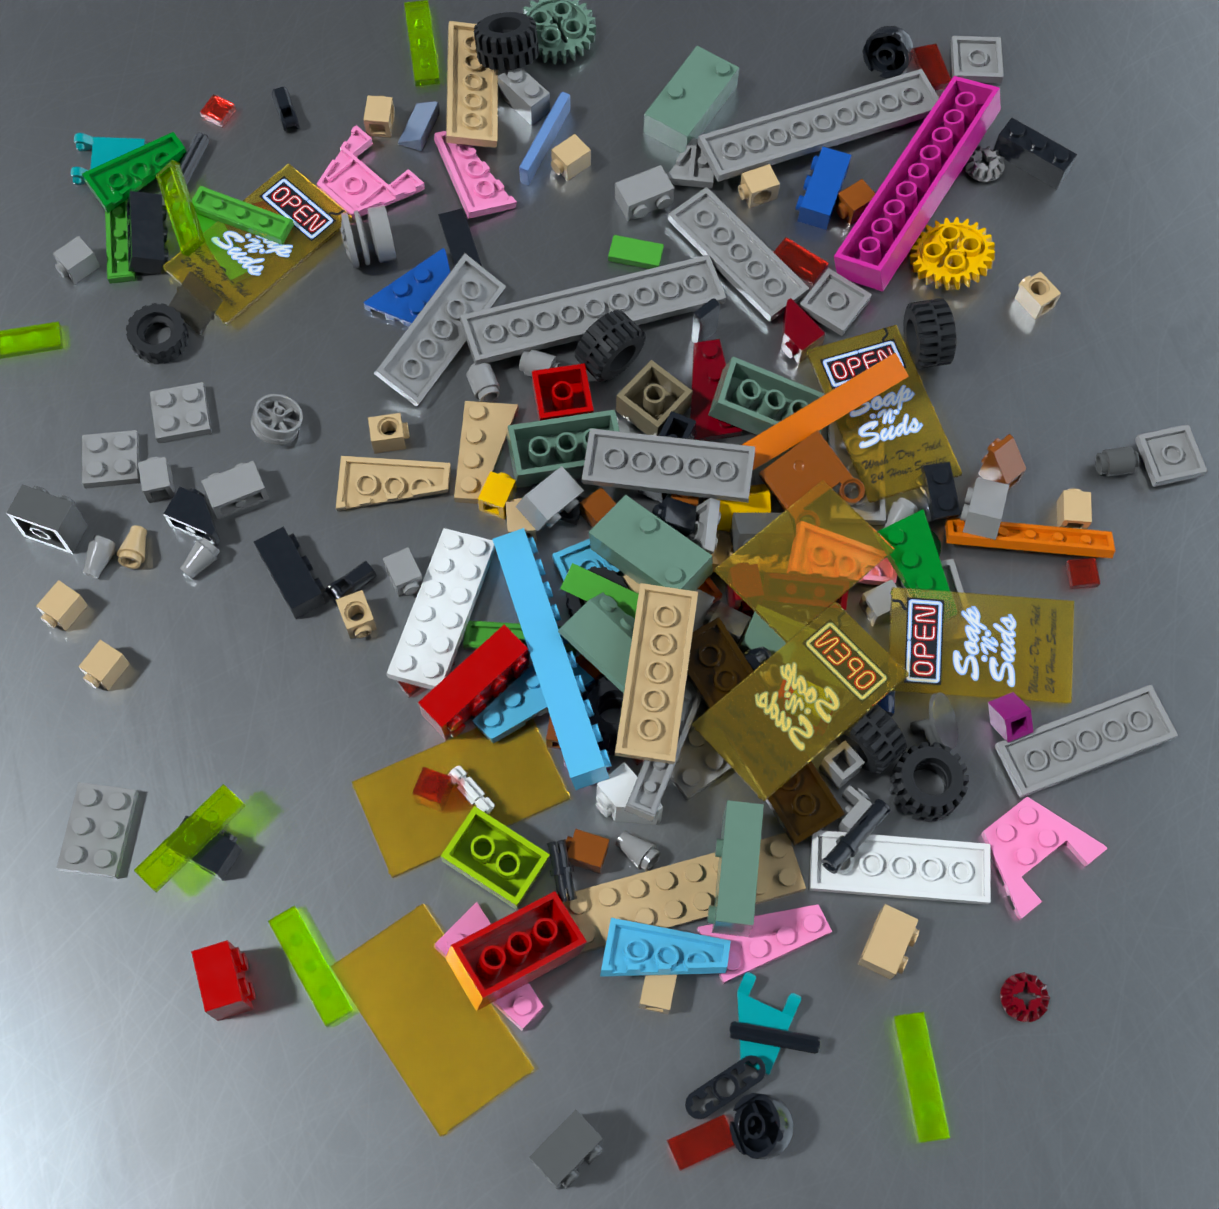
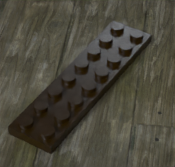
M720 617L695 630L692 634L687 677L715 721L717 722L719 719V722L721 721L722 723L721 728L724 724V728L726 727L725 732L728 728V732L730 731L734 734L735 741L739 745L738 747L733 740H730V737L732 739V734L730 735L729 733L726 736L724 730L721 729L793 845H797L845 815L805 750L803 752L799 751L791 742L788 732L783 733L781 728L775 726V720L770 719V714L765 715L764 709L756 706L755 695L759 694L760 697L761 694L767 691ZM770 695L768 696V707L771 703ZM731 701V713H733V710H735V713L737 712L738 715L740 714L741 719L739 718V723L738 717L734 718L733 715H731V713L729 712L728 708L730 706ZM749 728H750V732H751V729H753V731H754L755 733H757V732H762V733L765 735V740L763 739V736H762V739H761V734H760V733H758V734L755 735V736H754V734H753V736H751V734L748 733V736H747V730L749 731ZM738 733H739V734L741 735V737H742V741H741V742L738 741V740H740V737L737 735ZM773 745H774V750H773V754H772V757H771V756H770V753L768 754V752H769V750L771 749V753H772V748H773ZM743 746L746 748L745 753L747 752V749H748V754H749V752H750V755L753 754L754 758L756 757V760H757L758 757H759V760H758L759 766H758V767H757L756 762H755V764H753V763H754V758H753V760L750 761V760H749V757H747L746 755H744ZM778 756H779V758H780V762H779V763H777V761H775V759H777ZM786 759L785 769L788 761L791 762L793 767L791 768L790 764L788 763L787 771H784V766L780 767L781 760L783 765L784 760ZM767 765H769V775H763V770L766 769ZM771 772L773 774V782H770L768 779V777H770V779L772 780Z

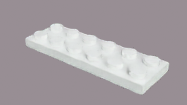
M443 528L386 673L389 679L432 690L449 675L496 550L493 540Z
M819 830L811 835L809 891L981 905L991 903L990 844L870 834L858 847L859 852L854 857L850 856L838 872L833 874L825 869L821 860L837 845L836 840L842 835L845 836L847 832Z

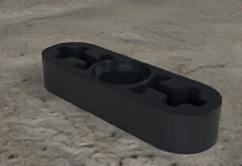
M750 1055L730 1066L687 1096L685 1101L687 1113L694 1119H704L759 1083L764 1078L766 1072L764 1062L759 1057ZM747 1061L751 1065L757 1063L759 1065V1069L756 1071L758 1077L753 1079L751 1075L741 1080L746 1086L740 1089L737 1078L730 1072L736 1069L739 1075L746 1070L744 1064ZM722 1078H728L734 1083V1092L729 1097L719 1095L716 1090V1084ZM710 1086L713 1096L720 1103L714 1106L713 1100L705 1105V1113L701 1114L700 1111L693 1112L691 1110V1106L694 1104L692 1098L698 1096L699 1099H703L709 1095L704 1089Z

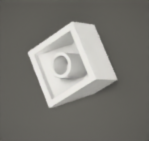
M625 762L609 774L610 779L597 784L596 800L598 803H596V806L606 818L611 816L615 822L657 825L661 822L663 812L661 803L653 822L624 811L638 778Z

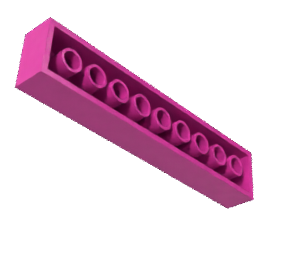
M953 76L834 255L836 273L849 281L882 292L884 291L1000 112L999 87Z

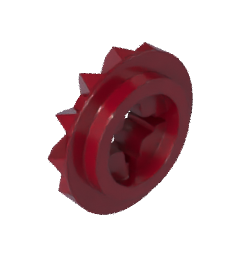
M1026 972L1010 976L1003 983L1000 991V1000L1004 1010L1010 1017L1020 1022H1033L1041 1018L1048 1010L1051 997L1048 995L1047 985L1043 984L1038 979V976L1027 974ZM1024 987L1027 989L1028 994L1037 997L1030 1000L1027 1007L1024 1005L1023 999L1013 997L1021 994Z

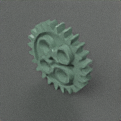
M531 0L530 7H523V14L532 17L536 22L539 46L537 58L543 56L544 63L549 58H552L553 64H556L557 59H561L565 64L567 57L575 61V54L584 56V49L590 50V43L595 41V17H592L591 9L587 10L586 3L579 5V0H538V3Z

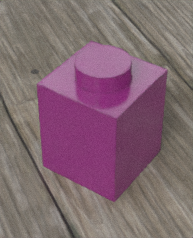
M1014 692L988 702L990 724L1007 742L1033 733L1031 709Z

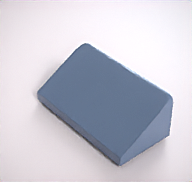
M433 101L416 104L398 141L399 145L418 151L423 150L440 114L439 102Z

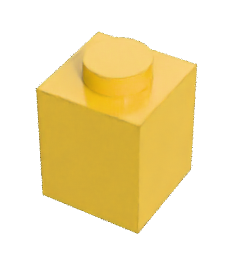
M490 471L478 497L479 511L505 519L506 502H511L517 493L516 480L506 473L500 472L497 474Z

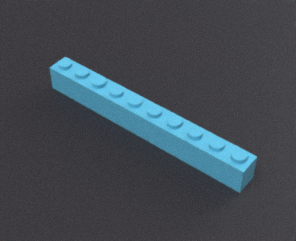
M524 528L493 538V543L574 788L578 790L610 779L606 768L612 765L606 749L600 751L597 742L603 741L598 725H591L589 717L594 716L589 699H582L581 692L586 691L581 675H574L573 668L578 667L572 650L566 652L564 646L569 642L558 632L560 628H558L557 621L562 619L557 605H550L549 598L554 596L549 582L542 581L541 576L546 575L541 559L535 560L533 554L538 553L534 538H528Z

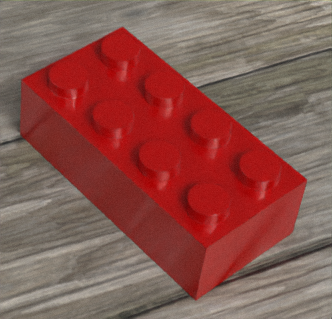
M504 624L418 702L422 716L445 740L450 736L455 738L465 729L466 725L464 723L472 716L476 718L487 707L485 704L493 697L496 699L508 688L507 684L512 679H518L529 668L528 648Z
M556 891L452 944L445 959L474 1008L478 1011L577 957L587 941Z

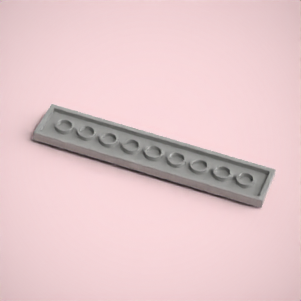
M919 69L698 136L697 143L719 182L768 164L771 166L819 151L822 147L829 148L926 118L939 97L924 71Z
M705 255L460 315V322L474 363L477 365L521 355L524 351H531L532 349L541 350L580 340L595 321L611 311L622 310L636 325L696 311L713 298L720 304H724L726 295L710 255Z

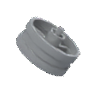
M281 394L263 396L254 407L251 428L256 436L267 443L274 445L290 443L298 435L303 420L302 410L294 400ZM260 412L266 417H259L258 413Z

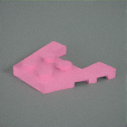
M357 125L351 130V136L347 142H343L340 147L341 151L336 159H332L317 182L318 190L339 209L345 210L344 213L347 212L352 220L355 219L354 211L358 210L360 216L367 214L368 208L381 205L387 206L425 189L424 182L409 169L388 185L357 157L373 145L372 138Z
M1029 797L1024 798L981 833L985 844H990V856L995 867L1000 872L1005 884V891L1012 900L1015 907L1014 912L1019 920L1042 902L1023 880L1022 876L1064 843L1084 867L1107 850L1104 844Z

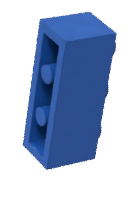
M822 147L820 155L814 156L810 168L813 174L812 176L807 175L803 190L806 191L805 196H799L795 209L799 211L798 222L827 230L835 208L837 195L842 189L852 155Z

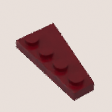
M720 339L694 343L693 393L690 419L696 421L697 435L694 440L713 441L742 435L741 428L708 415L722 370L726 366Z

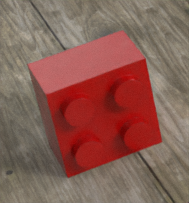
M585 363L532 371V387L538 421L594 413Z
M226 940L191 951L204 1010L208 1015L219 1021L253 1010L252 1001L256 1000V995L252 982H248L244 971L249 970L245 953H241L239 947H235Z

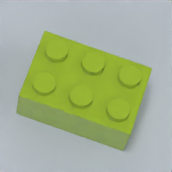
M476 806L472 808L441 854L442 862L516 910L550 858V854Z

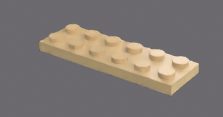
M449 21L446 143L496 148L498 134V70L485 68L478 62L474 38V27L477 24Z
M640 583L615 750L616 756L668 764L675 763L698 592Z

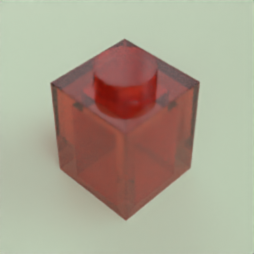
M423 767L412 792L415 803L443 813L453 788L451 776Z

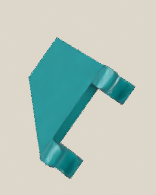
M76 133L74 136V142L78 151L92 149L90 169L145 145V139L92 137L84 133ZM72 167L71 177H73L72 181L75 185L86 184L82 173L88 171L87 169Z
M746 972L737 990L738 1022L788 1031L801 1002V997L791 993L781 1012L749 997L756 976ZM739 1040L740 1060L750 1055L759 1057L765 1064V1074L769 1075L781 1047ZM749 1061L745 1063L746 1065L751 1066L757 1070L759 1069V1065L757 1063L751 1065Z

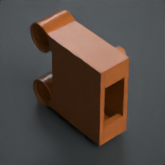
M818 430L759 472L761 480L784 511L788 513L789 518L794 523V530L800 519L804 517L813 520L814 527L819 528L818 516L813 512L804 510L839 485L838 497L840 501L846 505L857 504L865 493L863 483L852 477ZM854 485L859 491L858 497L855 499L847 498L844 494L845 486Z

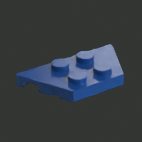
M442 248L364 301V308L370 312L375 310L383 313L385 318L400 321L409 327L450 273L446 250Z

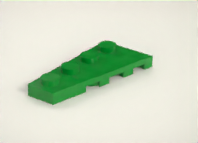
M171 132L82 173V176L108 214L128 199L130 191H139L181 160L186 154V148L176 134Z
M924 509L877 531L874 535L875 539L911 598L944 600L943 623L955 618L957 611Z

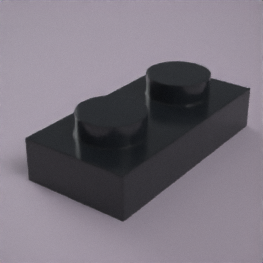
M950 462L923 465L921 472L931 520L959 517L961 511Z

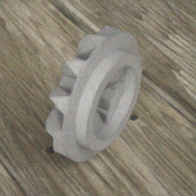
M979 145L964 167L966 172L975 180L990 182L1002 175L1005 168V157L999 155V150L993 151L990 149V146L982 148ZM982 158L986 162H990L988 167L985 165V163H980Z

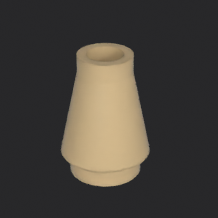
M141 526L131 527L129 534L117 552L118 562L122 566L136 569L144 563L147 535L145 528Z

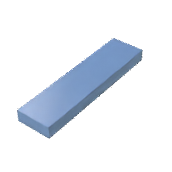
M560 93L519 166L522 184L529 186L570 112V94Z

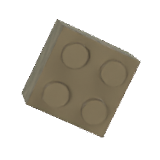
M650 360L616 395V412L646 435L659 436L671 411L683 415L691 407L693 391L654 361Z

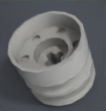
M385 205L368 208V221H362L358 210L354 211L356 223L350 224L347 212L341 213V235L346 255L349 257L353 268L360 267L357 255L362 254L364 255L366 266L370 265L371 252L376 253L380 263L397 260Z

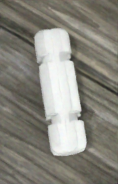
M458 765L453 768L448 774L449 780L454 785H459L457 789L471 805L475 804L477 808L489 814L495 807L493 801L489 797H484L485 792L470 776L466 777L467 772L462 766Z

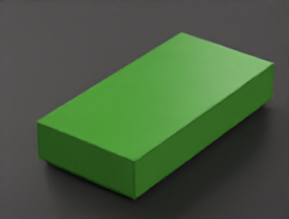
M613 235L608 261L647 269L660 266L664 244Z

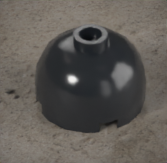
M883 26L875 30L866 40L862 50L863 60L871 72L876 70L883 73L880 75L882 78L899 76L910 65L914 53L913 42L909 34L902 28Z
M751 1093L743 1096L735 1104L733 1111H736L734 1121H730V1133L732 1141L740 1153L748 1155L753 1159L765 1160L780 1155L789 1146L793 1137L794 1122L792 1114L784 1102L772 1095Z

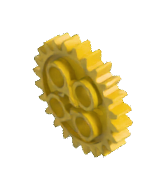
M958 217L952 223H950L948 218H945L944 224H940L935 220V227L933 228L926 225L925 232H921L910 249V265H913V272H918L919 280L926 277V285L934 281L936 289L941 284L945 285L946 290H949L951 285H955L956 289L959 290L962 283L970 287V280L979 283L980 275L986 277L987 269H992V263L995 261V243L992 242V235H986V228L978 230V222L970 226L969 219L959 223Z

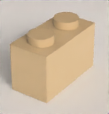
M884 904L879 911L858 964L890 980L896 973L902 974L908 961V957L904 956L908 945L914 946L920 930L915 928L919 919Z

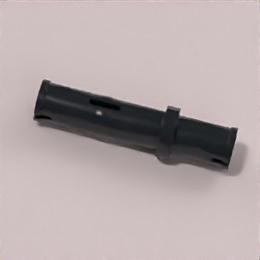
M876 799L874 804L848 833L836 840L837 845L821 860L826 870L836 874L850 856L854 857L859 852L858 847L883 819L891 813L887 803L881 799Z

